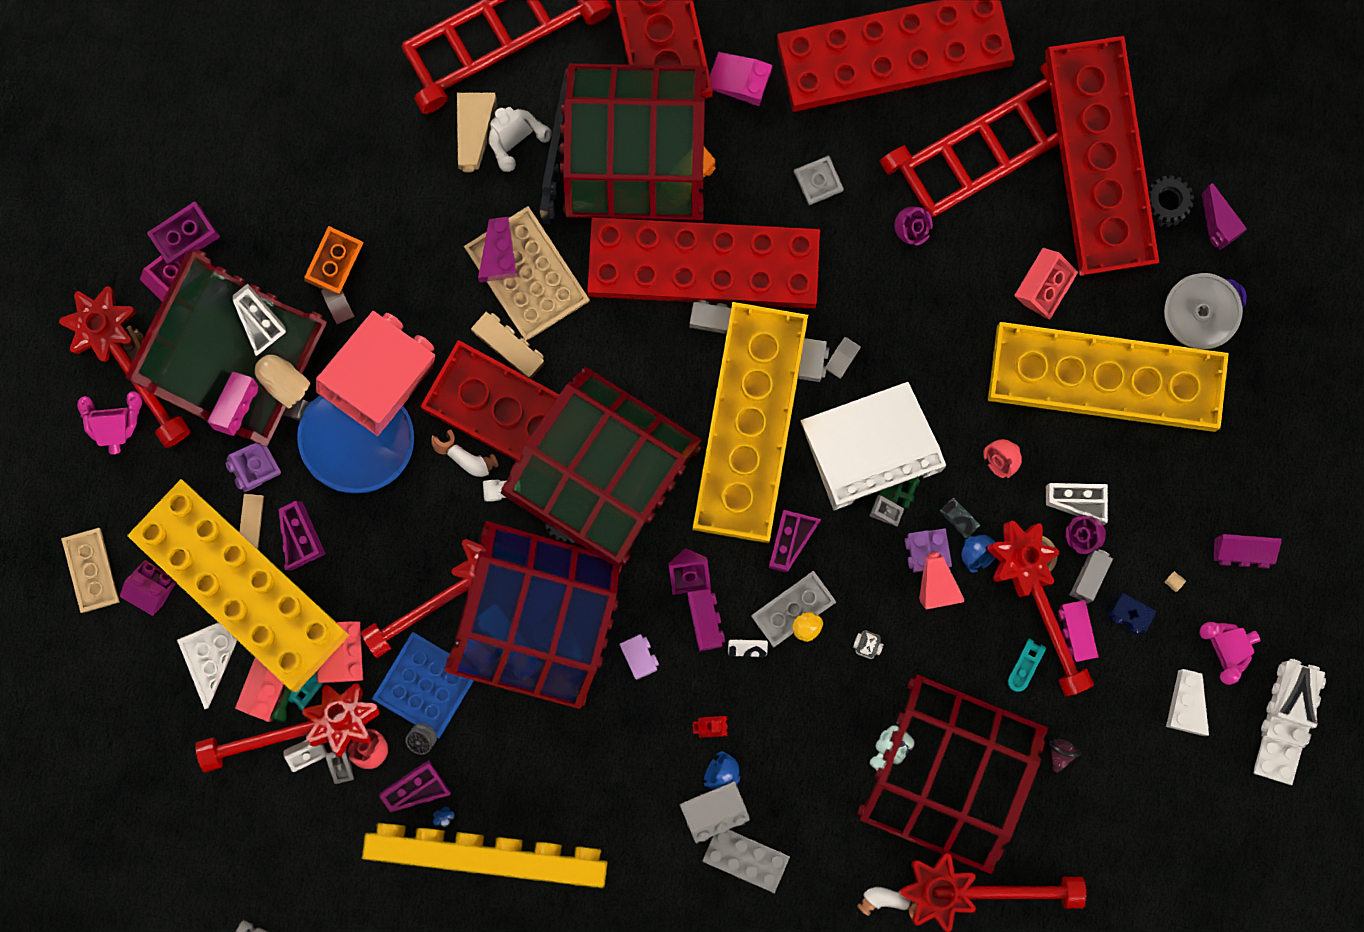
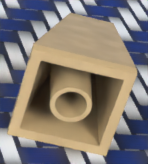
M457 93L458 166L464 172H473L474 169H479L491 130L489 123L494 119L498 107L495 93Z

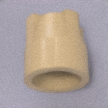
M1175 571L1165 580V583L1175 592L1186 582Z

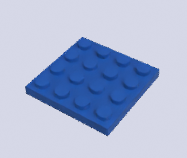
M412 632L372 699L415 725L424 723L431 726L435 730L437 738L440 739L474 681L444 673L448 653ZM460 661L457 670L478 675V670Z

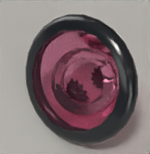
M1052 739L1049 742L1054 772H1059L1081 755L1080 749L1069 741Z

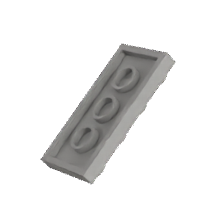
M812 571L751 615V617L774 648L794 633L792 625L797 616L810 611L815 613V615H819L835 604L836 601L816 573Z
M727 830L724 833L713 836L703 862L775 893L790 856Z

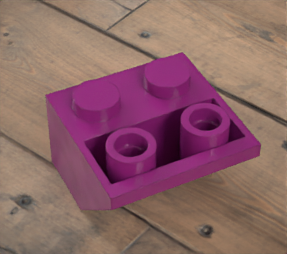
M144 560L125 580L120 597L153 616L166 601L176 581L165 571Z

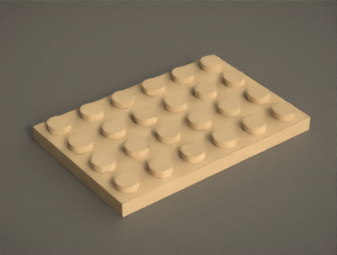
M529 206L509 218L517 277L487 282L526 341L590 301ZM486 233L464 246L479 271Z

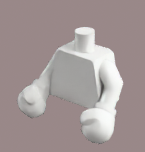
M511 107L506 109L499 108L495 112L496 117L489 123L491 128L488 139L489 144L496 154L495 157L499 167L506 172L514 170L516 166L515 159L508 156L507 152L532 133L533 130L536 132L538 139L544 143L549 142L552 136L549 127L540 121L538 122L528 111L521 109L514 111Z

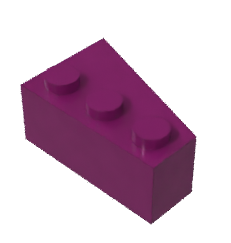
M508 217L489 219L478 276L480 283L517 277Z

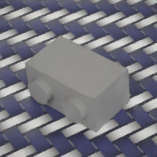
M698 300V302L693 303L690 328L727 334L731 308H728L726 304L717 303L715 306L709 305L708 301Z
M804 338L797 379L820 382L821 377H825L827 366H823L824 358L828 359L829 347H826V341Z

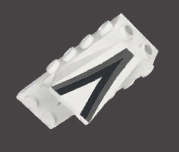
M1294 659L1282 662L1279 665L1277 682L1274 683L1272 688V700L1267 706V718L1264 720L1261 728L1263 739L1253 774L1285 784H1293L1302 747H1305L1310 740L1309 729L1316 728L1317 725L1316 708L1321 700L1319 693L1320 689L1324 688L1326 678H1324L1325 672L1319 671V667L1308 665V667L1302 666L1300 661Z

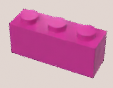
M232 372L208 420V423L214 430L232 436L239 430L241 421L249 410L250 402L258 391V385L254 379Z
M1086 601L1061 605L1060 610H1058V616L1060 621H1063L1065 629H1062L1064 639L1068 641V649L1073 661L1079 662L1097 658L1098 654Z

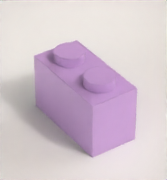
M640 634L620 644L636 680L657 671L656 666L659 664L655 655L651 656L648 648L651 646L646 637L642 638Z

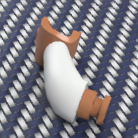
M452 430L447 431L449 441L446 443L439 441L438 437L432 436L431 442L436 452L449 455L464 470L474 476L484 477L489 474L488 471L493 466L495 468L498 467L494 454H491L489 458L487 456L482 458L481 456L470 454L457 444L454 445L455 437Z
M874 887L864 893L863 904L858 905L859 909L866 915L870 914V910L873 911L875 908L880 909V907L887 906L902 910L908 909L910 916L913 918L917 902L899 895L898 892L882 887Z

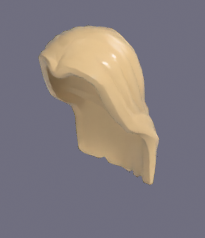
M266 355L255 365L254 372L258 381L275 399L289 409L292 407V404L301 400L305 391L310 386V382L290 362L276 355Z

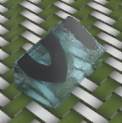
M954 498L940 510L965 538H968L980 526Z

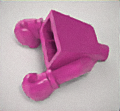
M132 391L127 395L128 408L96 411L92 399L83 396L78 400L77 407L83 419L85 432L97 442L98 446L108 445L109 453L117 454L121 452L120 444L126 443L127 438L133 434L137 425V415L143 400L139 393Z
M1207 622L1200 628L1201 637L1211 640L1224 668V671L1220 674V679L1227 685L1236 683L1252 660L1251 655L1254 653L1252 645L1260 641L1258 633L1253 631L1246 634L1244 628L1239 629L1236 625L1227 623Z

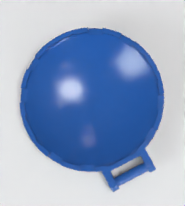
M319 395L306 407L298 427V448L307 469L326 486L342 492L365 493L386 486L402 473L412 455L414 430L410 416L404 406L401 407L377 437Z

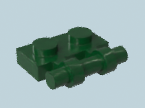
M920 476L904 481L909 483L906 493L901 491L904 483L902 482L880 490L879 495L897 504L898 498L903 499L902 507L909 509L910 503L914 501L915 496L913 495L916 486H919Z

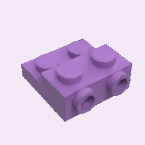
M257 443L229 454L227 457L226 467L230 473L234 472L236 486L238 489H243L244 493L281 474L269 449Z
M946 529L908 533L907 538H905L906 550H910L911 557H908V565L910 569L913 568V573L924 570L925 557L931 552H939L944 557L947 566L952 567Z

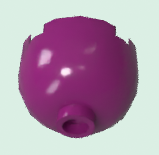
M914 206L907 207L899 212L894 223L898 238L905 243L913 245L924 243L930 236L927 235L929 229H932L933 226L930 213L923 208Z
M1082 515L1075 517L1071 520L1070 525L1067 526V542L1077 553L1088 554L1095 550L1097 551L1105 541L1106 531L1104 525L1093 516Z

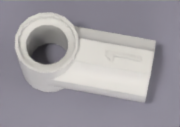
M521 480L518 481L514 488V491L522 495ZM483 481L484 501H499L502 498H506L501 494V488L506 481Z

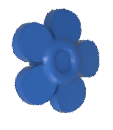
M443 807L441 811L437 810L433 814L435 817L433 823L435 826L442 824L443 827H447L450 824L449 820H453L455 814L450 811L449 807Z

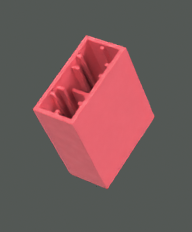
M372 311L316 378V393L378 437L431 372L434 366L435 354L432 353L434 351L433 345L427 339L420 335H416L412 339L401 331L403 325L395 316L385 313L382 317L375 311Z

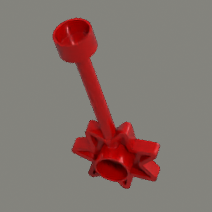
M108 286L102 290L95 300L79 291L75 292L77 312L62 317L59 320L61 325L76 332L70 346V351L79 354L92 348L99 360L107 362L110 353H112L127 375L132 361L120 344L132 345L134 342L123 326L136 314V310L131 306H116L114 290ZM131 381L160 423L161 427L156 430L155 434L165 448L177 444L190 434L191 430L181 416L171 419L155 395L146 391V388H142Z
M1015 521L1005 523L1003 525L1004 542H996L987 546V550L1000 561L993 579L996 582L1012 579L1019 597L1027 596L1030 592L1032 593L1066 673V676L1058 680L1065 697L1082 692L1094 685L1087 668L1077 670L1042 587L1054 583L1047 563L1059 555V550L1042 544L1043 527L1040 523L1030 526L1025 532Z
M496 530L491 557L517 564L525 552L524 547L516 545L504 548L500 533ZM467 539L463 540L462 545L468 560L452 569V574L462 580L382 630L377 623H374L360 632L376 658L392 649L388 642L390 638L470 589L479 552L484 550L482 545ZM489 564L481 597L489 592L503 606L507 601L508 585L523 584L525 575L522 572Z
M357 683L341 695L326 685L322 690V705L308 707L302 711L308 722L220 746L215 737L196 742V754L202 771L207 772L222 768V757L308 734L306 739L311 747L330 742L335 755L342 757L350 740L366 744L370 743L371 738L364 725L378 716L380 711L376 704L362 703L363 691Z
M947 853L942 854L933 868L918 860H914L912 867L916 882L899 890V895L917 902L912 918L914 924L920 925L934 917L942 930L946 932L952 930L955 912L975 911L976 908L969 899H1062L1064 908H1084L1086 902V886L1083 877H1063L1061 886H970L975 880V875L973 873H954L951 855Z

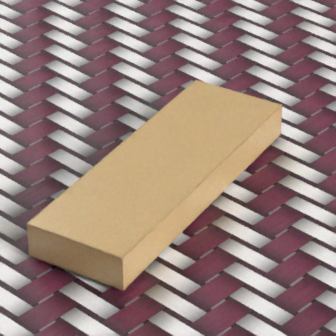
M244 494L240 533L258 549L264 496Z

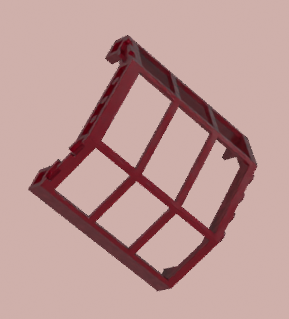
M915 675V678L911 677L907 688L910 689L908 693L910 695L904 713L900 712L897 719L898 729L897 731L893 730L889 740L892 742L891 747L885 750L882 760L885 761L883 767H879L876 772L875 778L878 780L868 801L864 805H860L857 815L860 816L859 820L940 854H950L952 859L992 874L996 861H999L1004 852L1002 845L1009 842L1039 767L1041 758H1039L1038 752L1042 753L1045 743L1043 739L1048 728L920 675ZM922 683L956 696L949 724L914 710ZM962 699L996 712L989 740L955 727ZM1002 715L1036 729L1031 741L1030 756L995 743ZM912 716L946 730L921 796L886 782ZM952 732L987 746L961 813L926 799ZM993 749L1027 763L1002 830L967 816ZM883 788L918 802L903 832L869 818ZM923 805L958 819L943 848L909 835ZM964 821L999 835L983 865L949 851Z

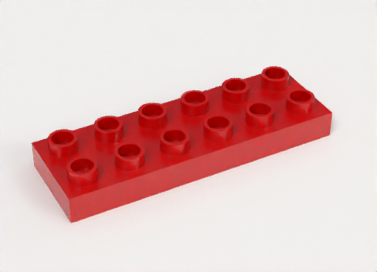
M614 0L628 65L707 67L693 0ZM708 67L707 87L705 92H702V96H705V98L712 97L713 93ZM630 70L635 98L651 99L653 71ZM659 71L657 99L694 100L696 71ZM637 105L638 112L651 110V105ZM657 105V108L665 107L667 105Z
M938 0L777 34L778 50L793 112L1009 67L1014 62V55L1000 0Z
M1124 36L1047 48L1045 50L1080 276L1159 263Z
M592 217L588 297L682 302L704 300L709 303L721 304L736 302L759 306L815 308L817 304L820 229Z
M458 340L424 399L421 409L513 460L521 462L519 458L523 453L524 446L557 400L559 394ZM569 400L537 449L568 468L602 417ZM607 420L573 472L605 491L640 438ZM645 441L610 495L631 508L661 454V449ZM532 455L526 466L558 484L564 475L535 455ZM570 477L564 486L595 504L600 499V496ZM607 501L602 506V508L622 519H625L627 515Z

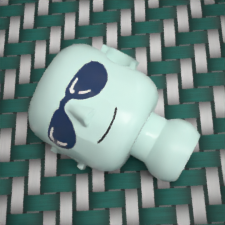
M898 726L889 727L881 734L880 739L876 743V749L879 754L870 760V765L876 770L879 767H883L885 761L882 760L885 750L890 749L892 744L889 741L893 730L897 731ZM906 732L893 764L901 763L914 746V740Z

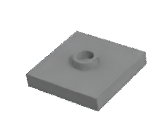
M829 156L794 170L808 205L844 190Z

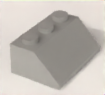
M735 782L680 804L696 843L705 841L716 834L724 833L728 829L740 826L750 820Z

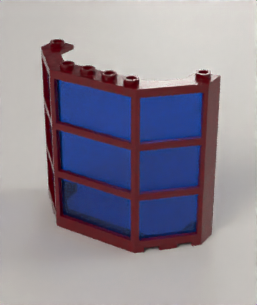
M486 521L480 537L484 550L479 552L458 633L455 638V642H458L457 646L454 645L451 652L448 653L443 672L581 709V706L585 705L586 694L595 672L602 664L603 657L600 655L602 648L605 649L608 638L605 637L607 629H611L613 619L610 617L612 610L615 611L618 604L616 595L622 564L617 568L588 549Z

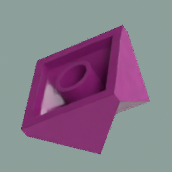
M685 548L669 562L668 567L673 595L711 589L707 557Z

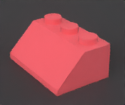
M1042 248L1014 296L1024 306L1050 320L1078 271L1059 252Z
M336 622L349 634V637L316 671L317 683L363 680L360 622Z
M256 657L235 709L272 722L273 719L270 718L272 711L279 705L285 684Z

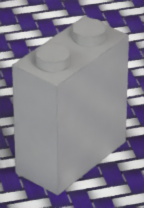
M1099 549L1088 554L1070 596L1080 601L1085 600L1086 604L1094 600L1113 560L1108 557L1109 553Z

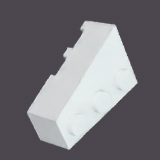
M248 284L233 295V302L257 356L286 332V328Z
M1049 483L1046 486L1047 506L1076 516H1093L1099 519L1103 525L1108 523L1107 484Z
M1184 669L1178 670L1166 727L1201 736H1209L1201 673Z

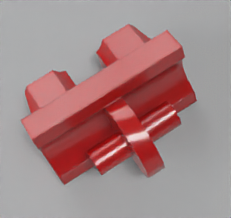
M726 716L698 718V722H693V733L699 734V738L727 736L726 729L728 725L725 723L727 718Z

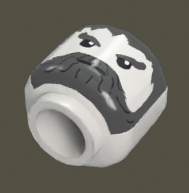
M863 631L862 634L858 633L853 648H856L858 655L873 659L876 654L880 655L883 644L880 643L881 638L879 635Z

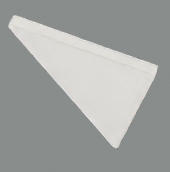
M220 623L177 640L204 709L209 708L237 643V639Z

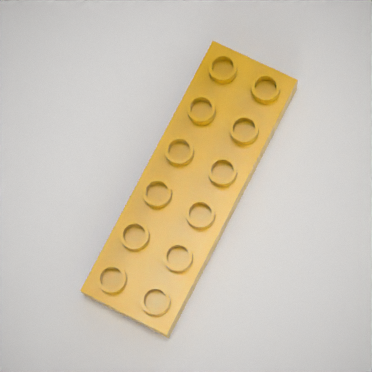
M732 302L693 530L769 543L808 315Z
M1000 322L996 330L988 401L1216 432L1221 427L1229 353Z
M182 479L127 535L280 681L295 693L349 637V634Z
M383 823L378 824L377 833L366 834L363 854L365 859L597 887L605 885L608 861L599 860L600 849L577 847L575 857L560 855L562 845L538 842L536 843L535 852L521 851L523 840L497 838L496 848L482 846L483 835L457 833L456 843L443 841L445 831L421 828L417 829L416 838L404 837L406 826Z

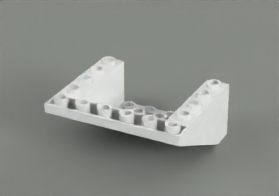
M908 382L800 421L833 510L851 505L857 498L922 475L925 478L939 473L946 467L938 443Z

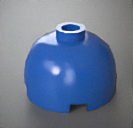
M986 535L971 536L964 542L965 545L961 553L962 561L971 573L978 572L976 568H979L981 565L984 569L996 559L987 550L988 545L996 543L991 537Z
M723 751L717 754L719 758L716 761H711L704 777L707 781L704 785L712 790L735 782L737 785L740 780V770L736 759Z

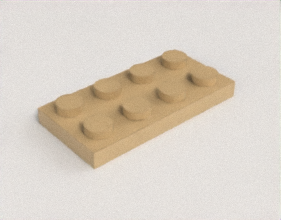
M97 528L61 538L80 612L85 613L120 603L101 529Z

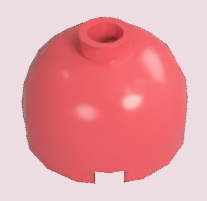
M1005 439L997 440L984 449V458H988L991 463L988 464V467L1000 478L1011 477L1017 472L1022 463L1020 449L1011 441Z
M366 729L371 738L370 743L351 741L348 748L349 759L362 769H373L385 760L388 753V745L378 731Z

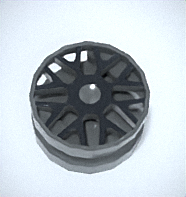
M416 724L411 729V732L407 734L406 744L414 753L426 754L437 740L436 732L427 724Z

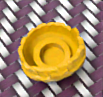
M810 611L797 616L794 619L792 629L798 639L811 641L819 635L823 622L820 616Z

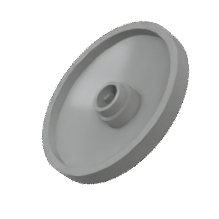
M1209 273L1194 274L1182 279L1170 291L1165 304V321L1169 331L1180 343L1194 349L1208 350L1223 345L1236 333L1242 319V303L1236 289L1224 278Z

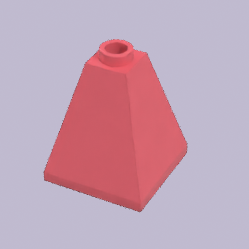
M939 552L928 553V556L925 557L919 596L920 602L925 609L964 602V598L945 559Z

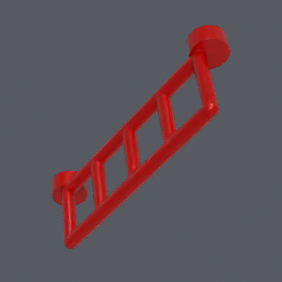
M481 0L403 42L402 49L424 86V89L416 94L414 100L422 113L433 112L447 102L448 97L444 92L445 89L583 16L588 25L602 21L613 11L611 4L608 0H577L579 5L550 20L539 0H526L540 26L511 40L493 9L494 6L505 0ZM483 13L502 46L473 61L454 28ZM445 34L463 67L434 82L416 48Z
M1047 62L1040 67L1045 79L911 156L905 145L887 154L879 161L885 172L890 174L900 169L923 208L930 213L931 217H935L1058 145V133L1056 132L1047 138L1026 103L1050 89ZM1017 109L1037 144L1009 159L989 124ZM979 130L1000 166L972 181L951 146ZM941 152L962 188L934 204L913 168Z

